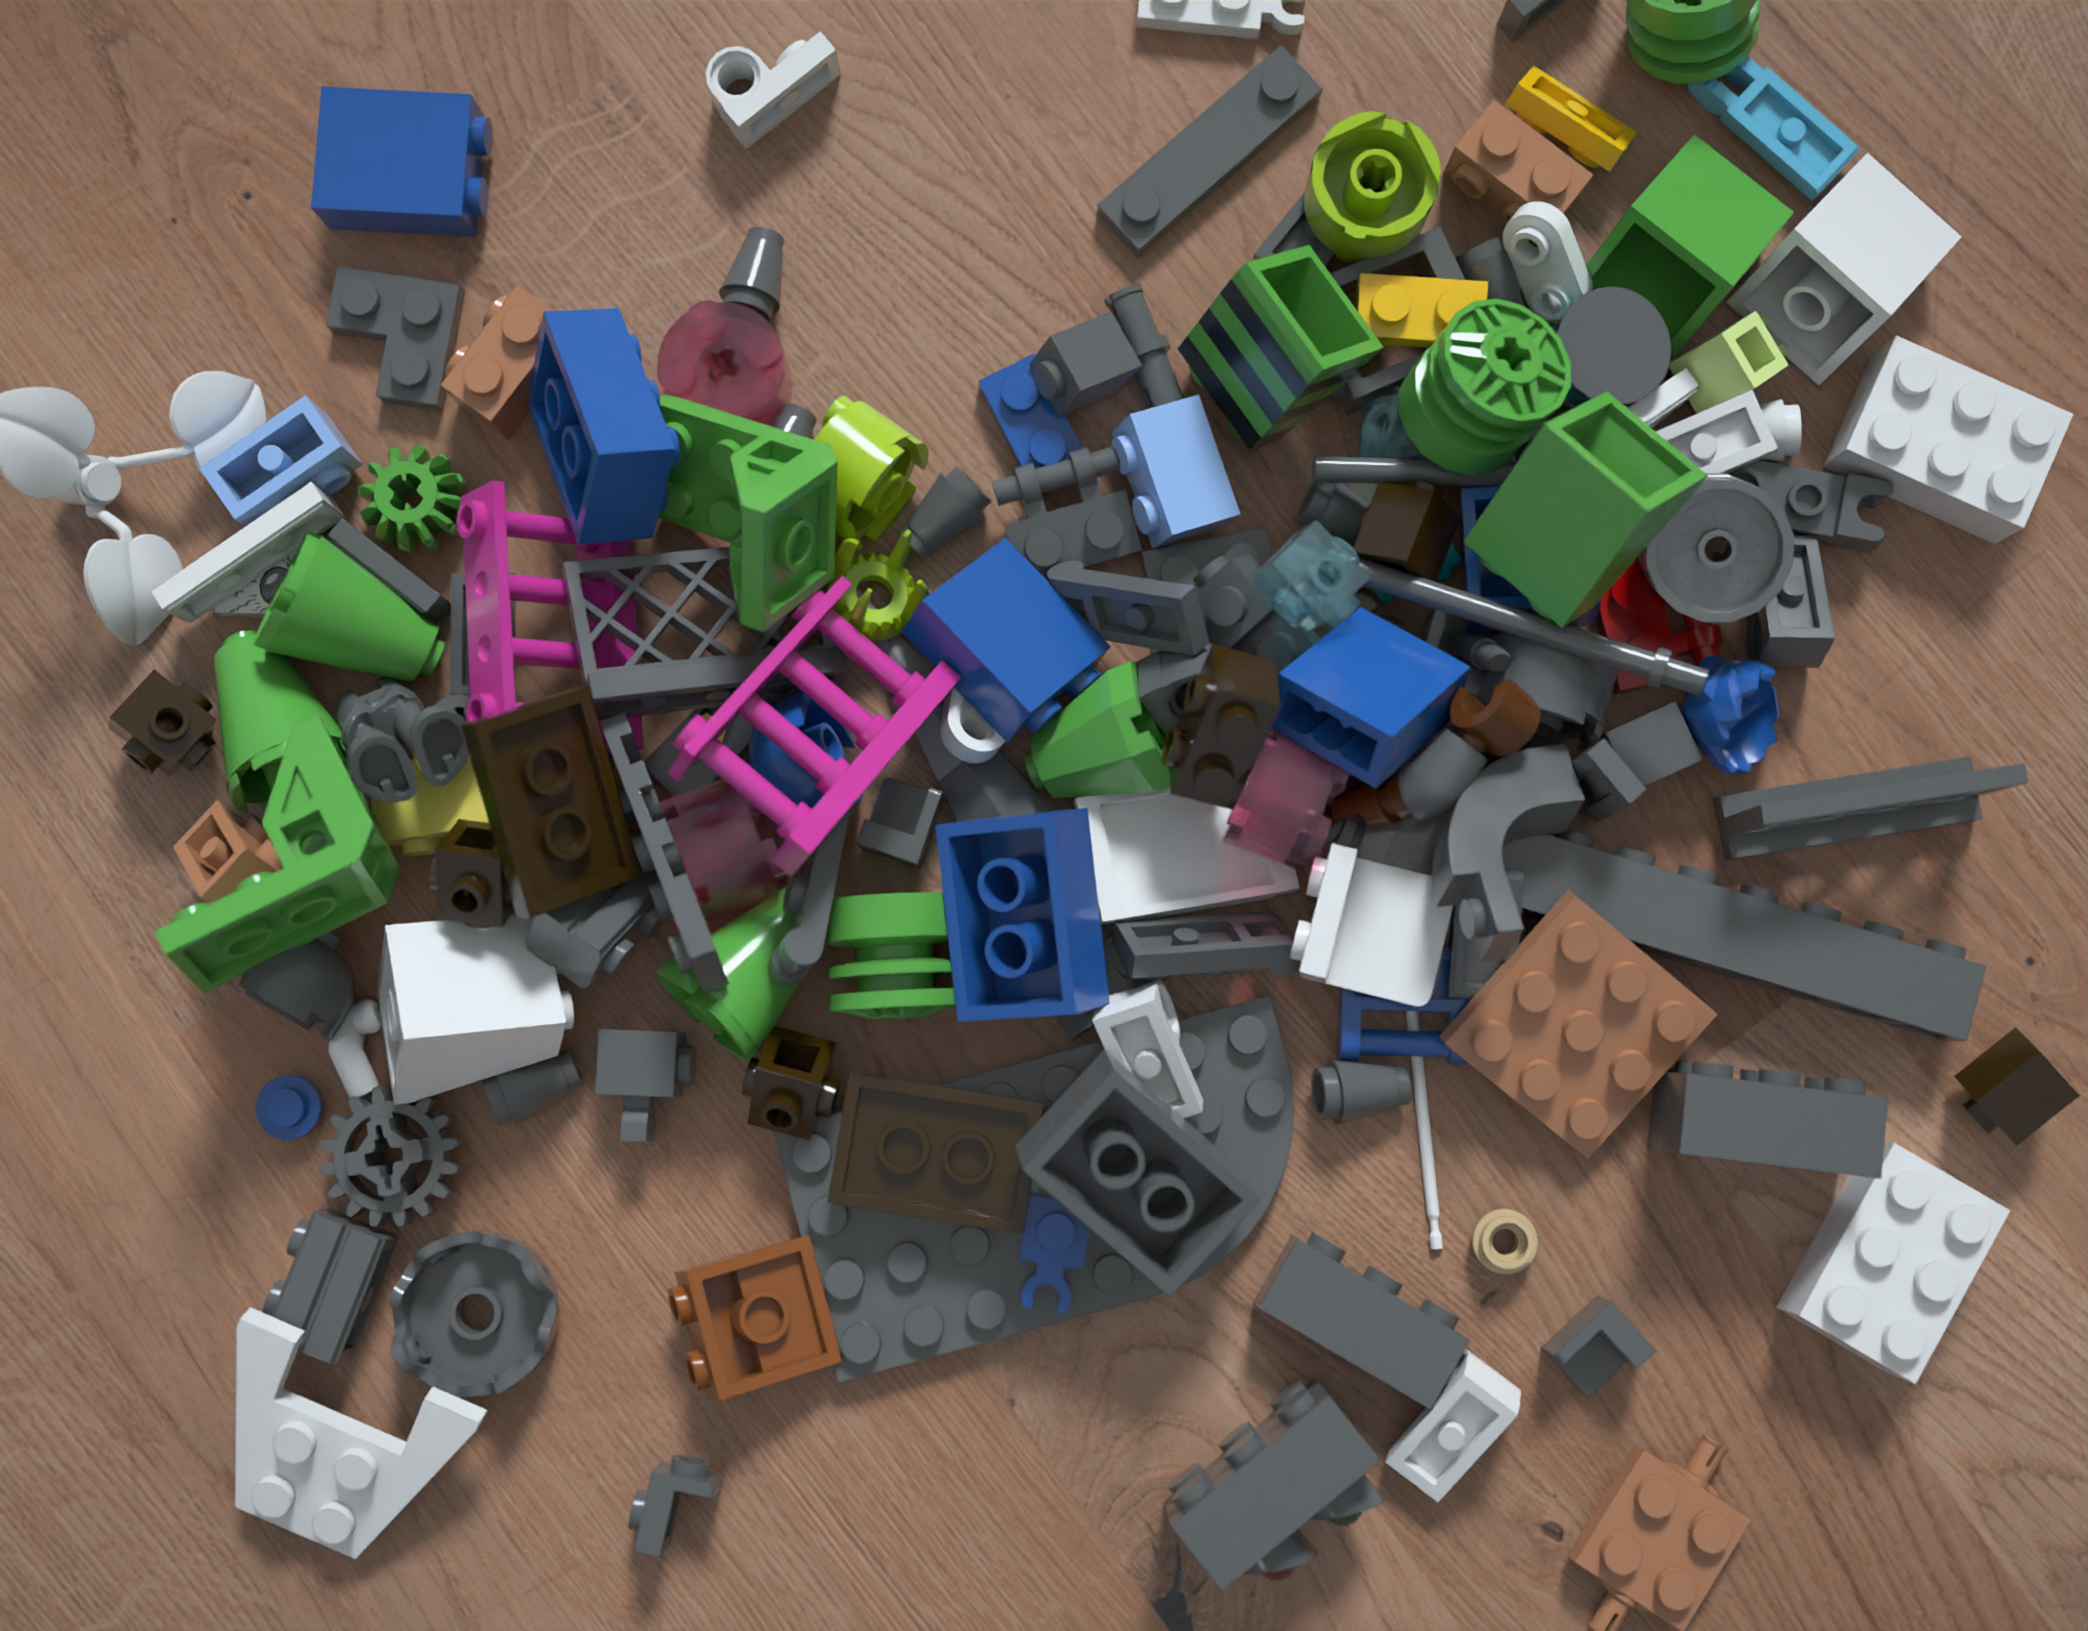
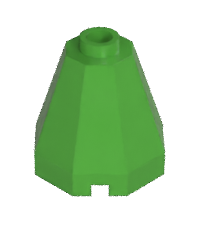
M1129 661L1106 671L1057 714L1044 728L1030 738L1031 753L1025 756V763L1028 774L1038 790L1046 788L1052 798L1155 792L1170 788L1169 766L1162 764V750L1166 736L1139 699L1138 662Z

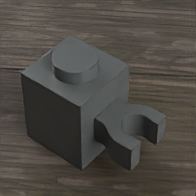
M599 1029L595 1094L624 1095L620 1141H654L655 1097H682L684 1084H693L696 1053L694 1046L686 1045L685 1032Z

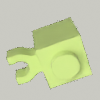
M1755 311L1670 362L1669 368L1674 376L1686 368L1699 384L1696 388L1698 391L1688 399L1696 414L1755 389L1788 366L1784 356L1789 354L1784 343L1777 346L1766 326L1771 321L1766 313L1759 315Z

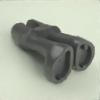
M380 677L375 680L377 690L357 697L352 690H347L338 696L336 719L341 729L342 742L345 748L348 749L346 767L351 780L360 792L376 800L389 802L407 801L417 793L416 774L406 751L401 746L404 742L412 753L422 775L433 786H444L453 780L466 764L469 752L461 728V724L466 723V721L451 708L441 705L424 708L418 696L399 680Z

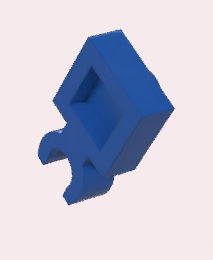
M1029 1193L1019 1260L1037 1263L1036 1272L1030 1275L1023 1285L1021 1301L1023 1308L1031 1309L1035 1290L1042 1285H1051L1059 1294L1057 1313L1065 1315L1071 1303V1290L1067 1280L1063 1277L1064 1269L1067 1267L1084 1270L1090 1228L1052 1196Z

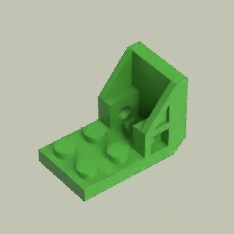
M665 393L660 396V411L666 426L673 427L676 431L679 441V461L675 467L670 469L667 481V507L664 511L659 512L658 519L730 542V577L741 625L764 632L834 578L838 461L829 444Z
M318 714L292 726L262 821L284 868L275 873L263 872L255 874L242 881L236 887V892L211 904L200 903L189 906L178 912L172 918L170 924L154 931L164 954L204 994L244 975V971L277 953L304 945L389 903L401 868L364 794L359 791L351 780L346 767L345 757Z

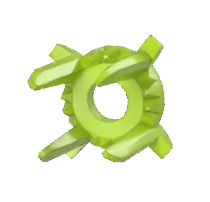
M909 529L902 533L889 558L882 554L876 555L873 552L855 556L859 542L852 538L844 540L835 554L834 578L828 582L827 592L842 576L852 583L835 611L870 641L888 640L901 634L921 601L929 595L927 585L922 580H918L915 585L913 577L903 567L912 550L910 546L912 531ZM869 580L878 581L889 590L891 603L880 610L870 609L868 606L872 590L868 588L858 599L857 586Z

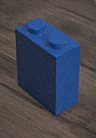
M321 86L311 209L329 229L476 237L478 216H485L488 208V187L486 179L481 178L483 156H490L492 152L493 129L490 118L484 116L471 94Z
M1006 537L924 598L901 632L934 667L941 661H944L961 676L954 688L1007 743L1026 727L1033 734L1039 732L1062 709L1058 704L1061 698L1068 694L1075 700L1100 678L1102 674L1095 667L1111 648Z
M1360 607L1278 674L1281 707L1271 729L1377 788L1450 721L1452 698L1459 686L1464 688L1471 666Z

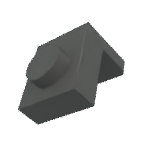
M673 1455L671 1463L661 1461L651 1472L648 1490L638 1489L633 1501L628 1529L638 1531L634 1552L660 1557L671 1542L681 1492L714 1498L721 1490L724 1475L709 1471L711 1463L697 1457Z

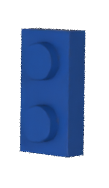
M1032 354L979 380L978 385L1019 467L1033 463L1034 468L1037 469L1068 460L1069 452L1082 449V446L1066 415L1059 418L1050 400L1043 397L1035 384L1033 370L1029 365L1035 357Z

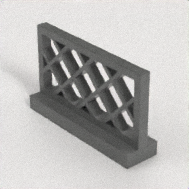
M730 547L564 562L562 567L583 687L589 686L598 720H605L624 712L626 717L722 706L773 651H764L767 645L770 644L776 648L781 643L784 637L777 632L798 606L764 632L744 626L760 637L761 641L752 652L735 654L718 642L716 638L731 618L740 623L736 600L732 601L704 581L714 567L730 566ZM693 569H701V570L697 573V575H695L694 573H692V572L690 571V570H693ZM668 572L687 586L671 607L641 587L651 573ZM637 575L633 581L626 576ZM605 578L624 593L606 614L584 599L580 580ZM821 587L820 590L826 594L825 587ZM694 592L725 612L708 634L678 613ZM631 598L662 618L645 640L614 620ZM587 618L597 624L591 634ZM669 624L699 645L689 659L672 661L652 646ZM817 630L819 645L801 647L797 653L839 688L849 671L846 655ZM605 631L636 651L625 666L597 669L593 646ZM706 650L710 652L712 655H714L712 657L701 658L703 654L706 652ZM643 657L651 662L646 664H638ZM778 672L758 696L764 701L780 700L800 689Z
M1970 756L1723 795L1714 798V805L1726 861L1981 820L1983 817L1979 802L1980 796L2027 784L2028 778L2025 763L1973 771Z

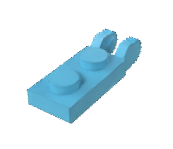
M1749 56L1725 75L1733 85L1746 89L1739 97L1722 82H1718L1716 78L1703 83H1688L1686 85L1691 96L1700 102L1703 108L1711 114L1722 116L1720 121L1811 201L1821 193L1860 150L1858 145L1770 68L1766 67L1764 70Z

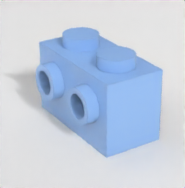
M305 395L199 469L232 517L246 527L310 482L314 483L328 495L336 493L351 480L352 475L350 473L363 464L329 415Z
M1199 395L1132 413L1112 431L1114 438L1111 447H1114L1120 466L1119 471L1123 475L1127 474L1135 497L1132 502V510L1136 525L1143 534L1148 535L1152 549L1219 530L1241 515Z

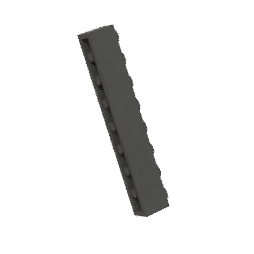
M1566 830L1564 833H1556L1555 836L1539 835L1524 837L1507 843L1502 847L1504 869L1523 870L1524 873L1521 915L1541 921L1569 889L1644 952L1943 1042L1967 1041L1987 966L1965 960L1967 950L1962 947L1936 940H1927L1925 947L1902 941L1904 931L1899 928L1866 921L1863 929L1841 923L1842 913L1838 910L1813 903H1803L1801 910L1778 904L1779 893L1754 885L1742 884L1739 892L1716 885L1718 878L1716 874L1699 868L1679 866L1677 874L1654 867L1656 857L1639 850L1618 847L1617 853L1614 855L1592 848L1594 842L1592 837L1571 830Z

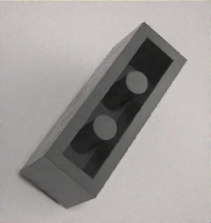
M1313 1232L1306 1243L1291 1235L1253 1301L1256 1306L1431 1410L1470 1341L1454 1330L1460 1318L1426 1298L1420 1309L1397 1297L1403 1286L1402 1284L1369 1265L1363 1276L1340 1263L1346 1251Z

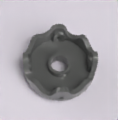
M484 1230L462 1232L444 1237L424 1246L414 1255L413 1260L395 1284L390 1295L389 1303L393 1312L395 1329L391 1352L395 1362L403 1371L416 1376L430 1387H435L458 1398L496 1395L511 1388L539 1366L549 1352L557 1333L560 1312L557 1288L548 1267L537 1253L523 1242L500 1232ZM471 1294L483 1295L493 1305L494 1319L486 1330H474L463 1320L462 1305Z

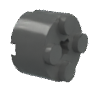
M1506 632L1499 633L1492 638L1510 654L1512 663L1507 670L1502 672L1483 670L1484 674L1478 695L1476 696L1481 703L1487 706L1493 697L1495 687L1510 679L1533 697L1541 712L1539 725L1529 741L1535 742L1540 746L1559 745L1562 738L1579 739L1577 750H1584L1600 741L1618 671L1617 668Z

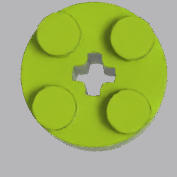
M1375 111L1349 116L1334 125L1327 132L1315 153L1304 192L1305 214L1316 237L1333 251L1337 258L1344 262L1356 263L1368 257H1380L1396 252L1418 236L1425 225L1438 192L1441 173L1440 161L1429 137L1418 126L1407 120L1403 123L1385 117L1386 113ZM1365 182L1368 189H1364L1360 184ZM1380 188L1382 192L1375 193L1373 190Z
M841 396L827 410L822 422L823 428L814 440L829 444L838 461L835 537L842 542L849 538L858 540L857 550L863 549L860 538L865 535L875 542L893 525L904 511L917 489L908 479L915 465L925 471L929 450L925 443L866 402H853L846 396Z

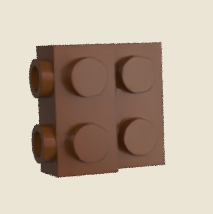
M810 1235L799 1236L749 1252L731 1255L674 1272L678 1286L668 1289L670 1309L678 1327L688 1324L694 1350L685 1353L686 1371L695 1391L705 1389L707 1400L722 1401L843 1362Z

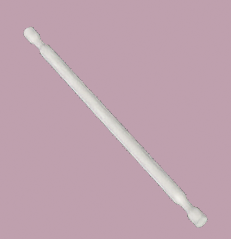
M1405 1011L1407 1030L1420 1031L1419 1013ZM1410 1056L1426 1213L1430 1221V1249H1442L1443 1242L1438 1224L1440 1213L1423 1057Z

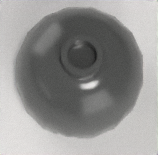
M329 932L304 945L277 953L243 972L244 975L241 976L242 980L238 985L246 989L245 995L307 1030L310 1029L315 1020L323 1023L324 1025L319 1033L322 1038L332 1041L352 1006L356 981L351 966L335 951L341 940Z

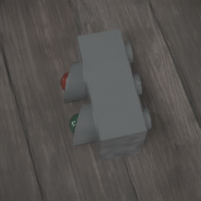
M1315 1378L1306 1386L1300 1380L1290 1384L1271 1401L1270 1406L1274 1410L1272 1414L1255 1428L1249 1421L1237 1427L1220 1443L1219 1447L1223 1451L1222 1455L1205 1469L1199 1463L1190 1466L1168 1486V1489L1173 1494L1165 1500L1170 1526L1221 1591L1243 1574H1262L1270 1580H1284L1292 1575L1296 1570V1566L1315 1559L1319 1553L1299 1529L1309 1519H1327L1334 1525L1349 1526L1360 1518L1363 1511L1374 1508L1384 1502V1498L1365 1475L1381 1460Z

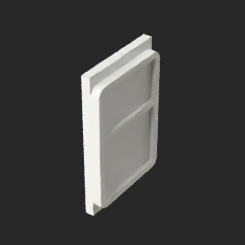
M1271 767L1251 771L1234 810L1171 794V788L1155 792L1084 796L1074 800L1075 809L1088 807L1101 925L1114 923L1115 921L1152 919L1273 898L1275 895L1297 892L1300 889L1287 836V826L1284 823Z

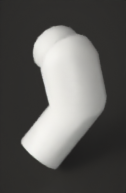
M364 999L357 1004L352 1003L345 1021L333 1040L329 1042V1055L349 1098L362 1096L379 1086L376 1075L363 1049L366 1034L375 1033L382 1026L379 1006L371 999Z

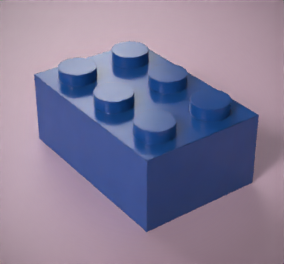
M619 308L543 312L526 405L578 545L653 538L659 512L664 511L667 507V481L671 467H675L679 461V441L676 431L673 427L666 426L661 414L658 387L654 380L647 379L642 367L639 340L635 334H629Z
M1088 807L971 819L935 825L957 1021L1074 1015L1109 1004Z

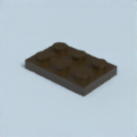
M589 686L568 689L461 724L517 918L531 919L641 876Z
M849 1072L827 1203L1023 1235L1032 1178L1022 1170L1015 1145L1042 1117L1044 1103Z

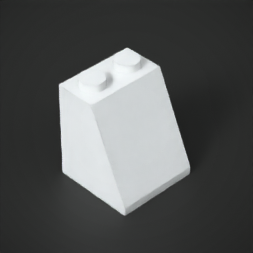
M1867 153L1792 230L1726 303L1743 318L1755 311L1759 315L1766 313L1771 321L1766 328L1776 345L1784 343L1789 352L1786 357L1819 386L1898 309L1960 240L1961 236Z
M511 914L503 928L477 929L469 927L463 922L450 920L385 925L377 999L394 1105L411 1103L558 1056L564 1030L573 1028V1003L570 992L568 990L560 991L556 974L561 973L558 970V966L548 965L527 950L525 941L535 917L525 919L517 918L516 914Z

